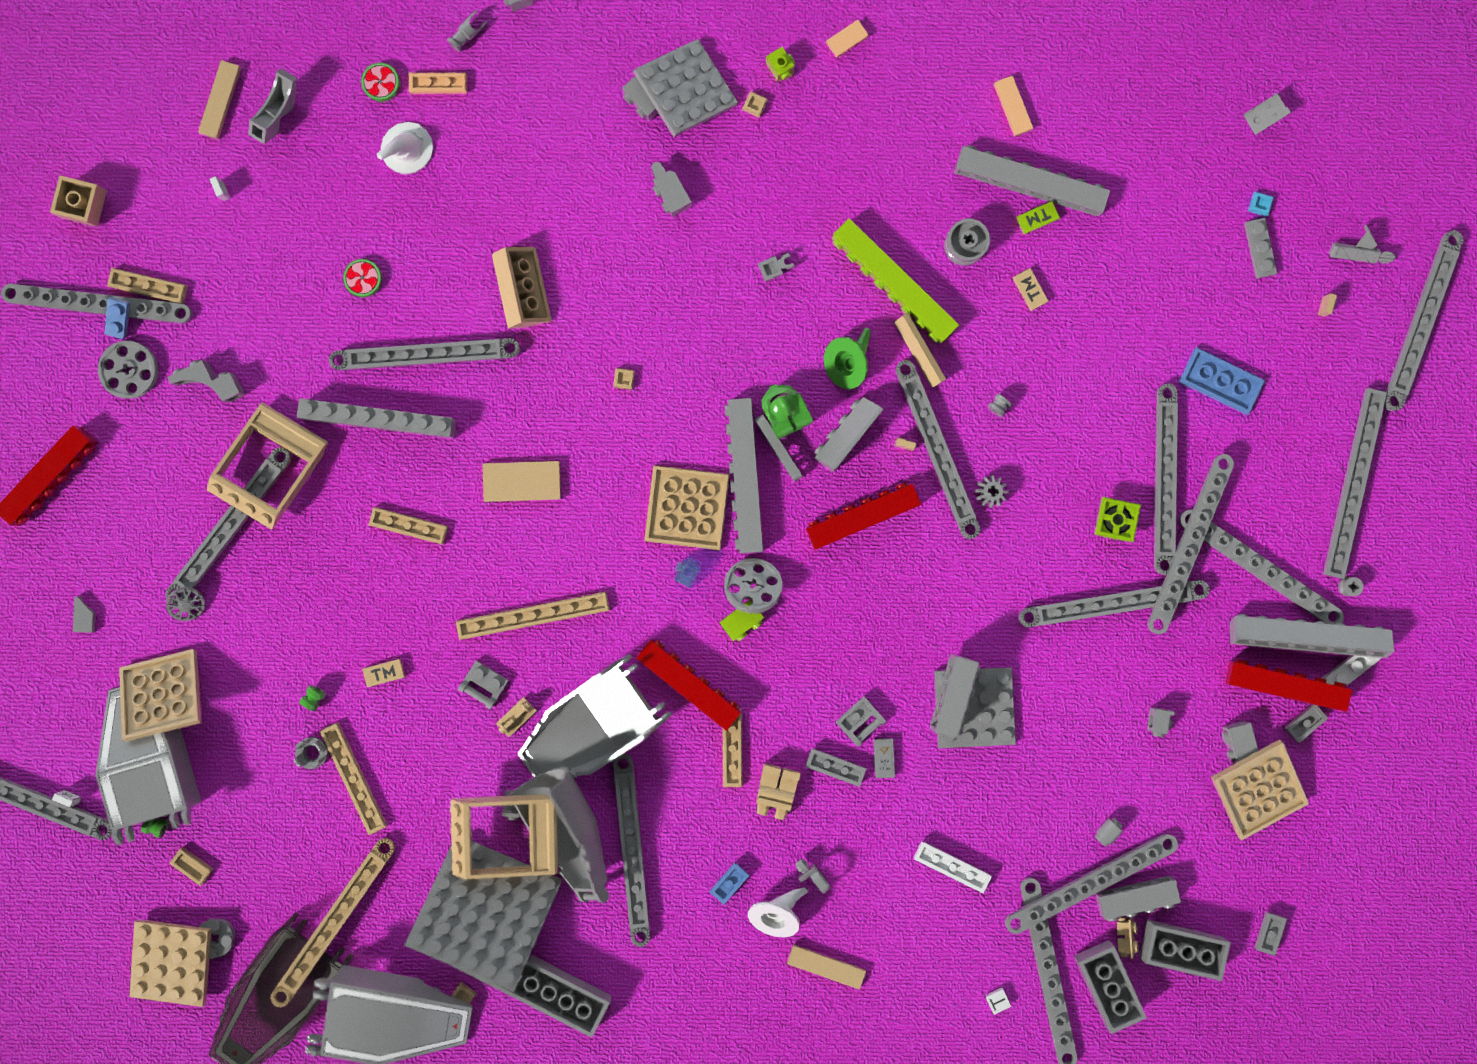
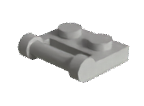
M476 660L458 687V690L474 697L491 710L509 680ZM470 681L492 693V697L488 698L470 687Z
M863 696L835 722L859 747L867 736L881 724L883 726L887 721ZM873 715L876 719L855 736L853 732Z

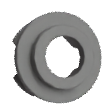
M305 738L295 746L296 758L293 761L298 767L315 769L323 765L327 759V747L318 738ZM309 746H315L320 753L318 758L312 760L307 757L306 750Z

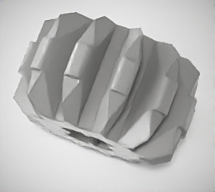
M994 475L990 476V481L987 477H983L984 483H977L981 489L975 490L976 493H981L977 500L984 499L982 505L985 506L988 503L989 508H993L994 503L997 507L1001 506L1000 500H1007L1003 494L1009 493V491L1003 490L1007 483L1000 484L1002 481L1001 477L995 482ZM991 487L993 490H996V494H993V497L991 493H988V489H991Z

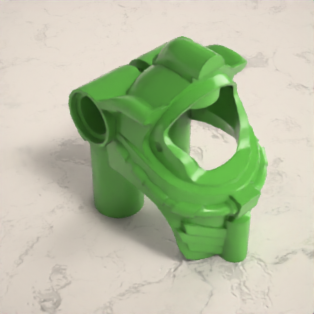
M776 384L769 387L762 398L761 404L777 439L785 438L789 434L802 430L807 425L813 423L801 394L797 393L793 387ZM787 393L786 395H782V396L778 397L777 399H775V400L770 404V401L772 400L773 397H775V396H777V395H780V394Z

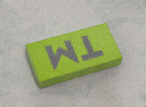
M1051 201L1017 216L1016 219L1025 235L1059 220L1060 217Z

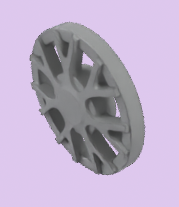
M190 587L174 590L166 601V608L170 616L180 621H190L197 618L205 607L202 594ZM183 592L184 596L179 598L177 594ZM191 592L196 594L193 599L189 597ZM170 600L177 601V605L170 604ZM201 600V605H194V602ZM178 608L180 611L174 614L172 610ZM196 609L198 612L193 614L191 610ZM182 612H188V617H182Z

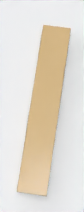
M339 722L321 730L322 738L368 835L387 827L388 825Z

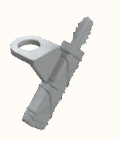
M1364 225L1366 233L1356 245L1333 243L1329 250L1330 257L1368 263H1377L1379 260L1380 263L1387 264L1393 262L1396 258L1392 252L1385 251L1381 253L1380 249L1375 248L1378 245L1367 225Z

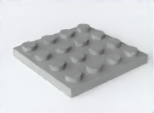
M698 39L634 69L633 72L673 137L736 107L738 104Z
M1012 668L980 669L978 678H975L973 682L975 686L974 694L972 697H969L967 703L970 705L969 712L962 721L964 724L962 735H958V739L937 733L938 748L1016 745ZM946 670L934 671L936 703Z

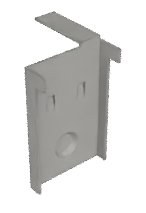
M1276 93L1243 115L1254 134L1257 135L1291 112L1288 107H1285L1278 93Z

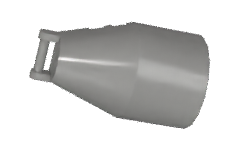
M567 767L551 769L528 780L512 791L508 796L544 794L550 797L557 809L558 866L561 868L559 873L574 890L581 902H588L589 900H597L600 903L607 902L609 900V893L604 886L607 881V874L596 817ZM529 804L514 805L529 830Z

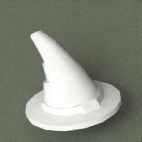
M411 122L399 123L389 129L383 137L381 150L377 153V157L380 160L383 159L387 166L397 173H416L423 169L432 157V138L427 130L419 124Z
M805 887L795 889L771 902H760L752 905L748 911L750 923L756 929L774 937L793 936L798 932L800 922L798 917L792 912V908L797 900L808 893V890Z

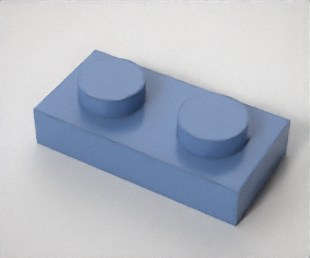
M112 296L108 298L104 334L120 339L127 337L130 301Z
M734 862L709 892L724 905L749 877V873Z

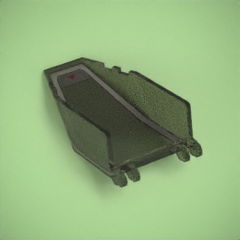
M295 912L270 936L226 997L225 1007L220 1016V1023L215 1032L208 1056L219 1064H261L272 1057L276 1052L292 1042L324 1001L313 996L314 991H330V988L323 989L317 987L315 981L321 978L333 979L341 966L350 965L354 955L351 953L346 957L345 962L340 964L336 960L343 954L344 947H341L333 958L324 952L290 1003L284 1007L274 1006L271 1002L272 992L308 942V939L300 934L308 922L306 919L301 921L296 930L290 927L298 918L299 914ZM279 991L277 999L280 1002L286 1001V993Z

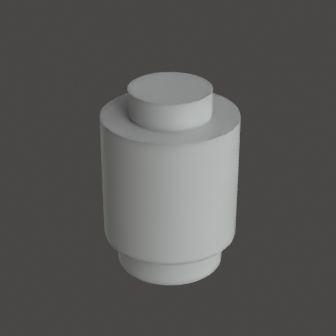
M1108 818L1096 831L1097 834L1094 837L1107 847L1123 832L1121 827L1123 825L1115 818L1112 820Z

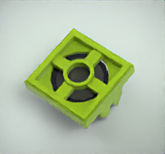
M1102 497L1094 535L1133 543L1141 504Z

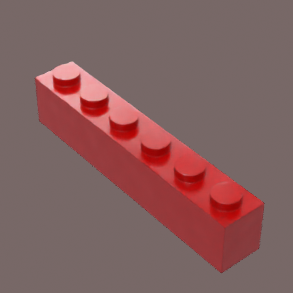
M72 425L0 502V516L10 526L24 525L29 520V516L42 506V502L55 492V488L67 480L68 474L80 466L81 460L94 451V446L98 442L82 427Z
M905 482L896 486L897 490L890 493L889 490L879 493L880 498L872 500L871 497L861 501V506L855 508L853 504L844 508V513L840 515L834 512L825 516L827 520L821 523L819 520L809 523V528L805 530L813 549H819L922 505L913 484L908 485Z
M658 639L656 641L650 640L636 659L727 731L742 712L739 710L741 706L734 700L729 702L724 698L726 694L719 688L714 690L709 686L711 682L702 675L698 677L694 673L696 670L687 663L683 665L679 661L681 658L673 651L671 653L667 652L664 649L666 646Z
M1236 659V662H1229L1225 684L1348 712L1353 689L1346 688L1347 684L1334 681V685L1327 684V679L1318 677L1310 680L1306 679L1307 675L1295 672L1294 676L1288 675L1287 670L1275 668V671L1267 670L1268 666L1257 663L1255 667L1249 666L1248 661Z

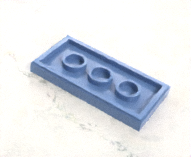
M1195 347L1178 382L1245 415H1249L1265 380Z

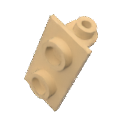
M523 697L496 723L499 731L510 737L537 710Z
M1121 916L1116 921L1117 935H1125V938H1118V953H1120L1121 957H1128V954H1131V959H1133L1135 954L1138 953V941H1135L1134 935L1137 934V922H1134L1133 917L1126 920V917Z

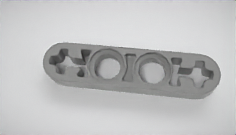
M761 415L754 419L792 480L796 482L803 477L780 440L777 439L766 418Z

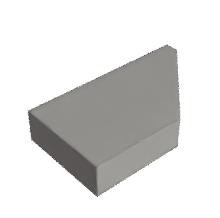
M74 596L73 632L94 633L96 613L85 604L80 596Z

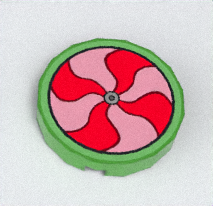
M381 62L374 63L367 67L362 74V89L369 98L377 102H386L396 96L400 88V78L395 69L390 65Z
M358 259L347 265L343 274V282L351 294L367 298L373 296L381 287L382 274L375 263L367 259Z

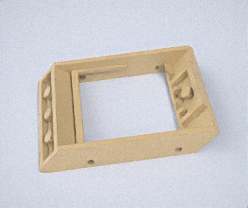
M262 402L211 474L207 491L272 530L323 457L328 442ZM253 430L308 462L277 509L222 476Z
M548 795L451 799L453 875L463 879L553 875L558 873L557 809ZM529 804L530 866L472 869L471 807Z

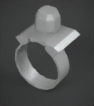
M802 858L796 862L798 871L802 872L798 877L801 882L810 876L823 894L831 889L815 864L808 867L809 864Z

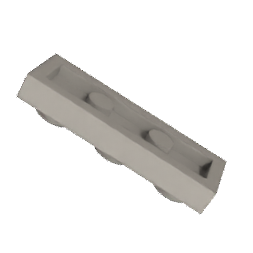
M1265 218L1245 222L1244 227L1256 279L1276 275L1277 270Z
M814 748L811 749L805 765L807 768L859 787L866 771L865 767Z

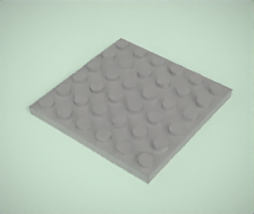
M471 841L472 869L530 866ZM450 847L405 946L514 992L562 879L553 875L463 879L453 875L452 850Z

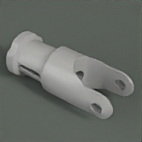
M478 10L471 13L451 38H447L449 44L458 52L461 51V47L468 40L471 41L488 21L486 20L478 29H473L470 26V19Z

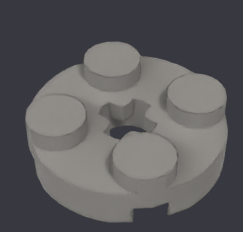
M211 918L199 926L210 928L211 935H219V942L211 939L209 959L221 957L233 948L235 943L234 936L236 935L235 929L229 921Z

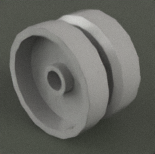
M971 218L956 222L949 230L944 241V250L947 257L953 263L961 266H970L978 262L988 250L990 234L986 226L978 220Z

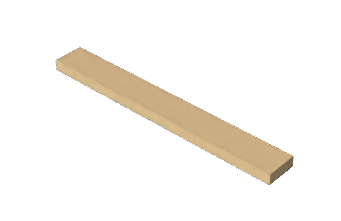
M607 592L460 620L456 621L459 640L610 611Z

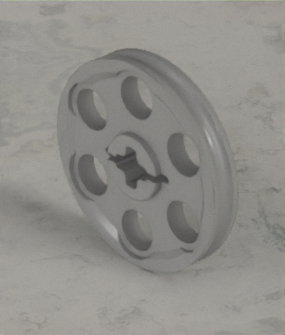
M120 341L109 346L101 355L98 363V376L101 384L109 393L125 399H134L145 395L153 388L158 377V363L154 354L144 345L133 341ZM126 346L128 353L122 357L119 354V350L121 347ZM144 351L146 359L140 362L137 356L140 352ZM111 359L114 361V367L108 370L106 362ZM127 366L133 368L129 373L122 372L127 369ZM145 370H149L151 373V377L148 380L142 378V373ZM113 378H117L119 385L113 389L110 386V381ZM135 383L137 391L131 394L128 387L130 384Z
M756 558L744 559L734 564L727 572L724 582L725 595L728 601L740 611L746 613L765 612L771 609L780 599L782 578L779 571L771 563ZM756 566H761L764 568V571L756 573L753 569ZM743 570L746 574L738 577L735 575V572ZM774 578L777 580V584L771 586L767 584V580ZM756 583L754 589L750 588V585ZM731 586H738L740 591L732 593L729 588ZM767 594L772 597V600L764 602L761 597ZM749 598L753 601V604L746 606L742 601Z

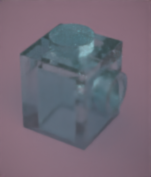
M692 558L684 559L683 562L679 561L674 569L677 573L673 580L691 588L701 570V567L698 566L699 562Z

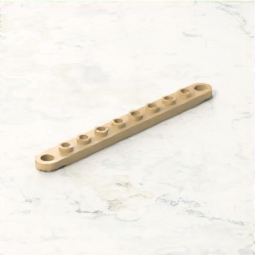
M383 838L379 840L365 858L272 992L271 1002L274 1006L284 1007L293 999L394 853L395 844L391 839ZM382 843H388L390 846V850L386 854L380 851ZM279 991L286 993V1001L280 1002L277 999Z

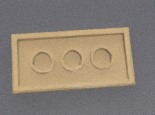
M560 461L483 464L484 502L561 500Z

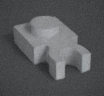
M789 253L783 255L780 260H777L776 256L758 263L765 282L782 276L783 269L790 270L794 268L793 263L789 265L784 263L785 259L790 258Z

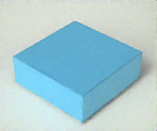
M1254 192L1248 211L1265 217L1268 216L1274 197Z

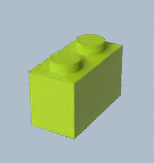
M750 599L744 603L746 606L753 604ZM736 609L719 623L733 641L735 639L740 641L748 635L746 631L751 627L755 630L763 624L761 620L764 617L761 613H746Z

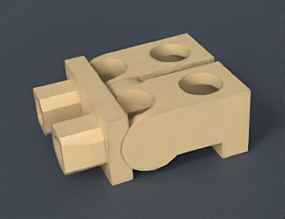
M764 763L756 803H758L757 814L767 816L770 806L776 808L775 818L785 820L788 811H791L800 772L783 768L779 786H777L781 767Z

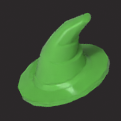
M864 328L858 341H854L849 337H839L832 340L826 347L824 353L826 372L833 383L843 389L858 387L866 379L868 372L866 351L871 333L869 328Z

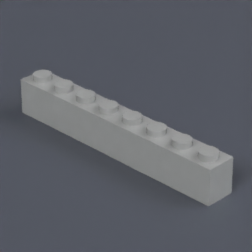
M963 146L959 153L954 170L955 174L1048 202L1052 201L1055 204L1099 217L1104 212L1110 190L1105 189L1103 185H1091L1083 179L1074 180L1063 173H1051L1047 168L1038 169L1032 167L1027 162L1018 163L1010 157L1001 158L995 156L996 154L990 151L981 152L974 146Z
M299 398L297 418L303 420L451 439L455 438L457 422L456 419L450 417Z
M751 398L728 400V405H725V416H729L730 424H726L727 435H731V443H728V454H732L733 462H729L730 473H734V481H730L731 493L735 492L736 500H732L733 512L737 511V519L733 520L734 531H738L739 538H735L736 550H740V553L763 552Z
M1245 614L1236 615L1229 622L1230 644L1387 658L1394 652L1392 630L1384 629V627L1365 628L1364 625L1345 626L1343 623L1326 624L1323 621L1314 623L1306 622V620L1289 621L1286 618L1268 619L1266 616L1248 617Z

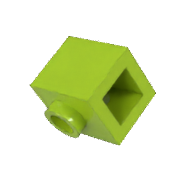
M783 46L766 56V64L777 82L782 79L785 81L793 75L795 61L791 54L786 53Z

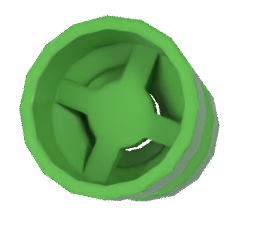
M309 685L306 689V696H302L299 703L311 711H316L319 707L318 702L324 699L326 693L316 686Z
M155 818L144 821L141 826V832L145 834L152 833L154 837L162 838L167 831L169 820Z

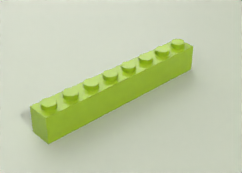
M848 218L833 234L832 243L839 250L843 249L847 253L846 257L852 263L856 262L861 267L860 270L865 276L868 277L870 275L875 280L873 283L880 290L884 289L892 302H897L901 305L903 313L911 315L916 320L915 324L920 329H925L929 333L928 336L932 341L941 344L959 326L947 312L852 220Z

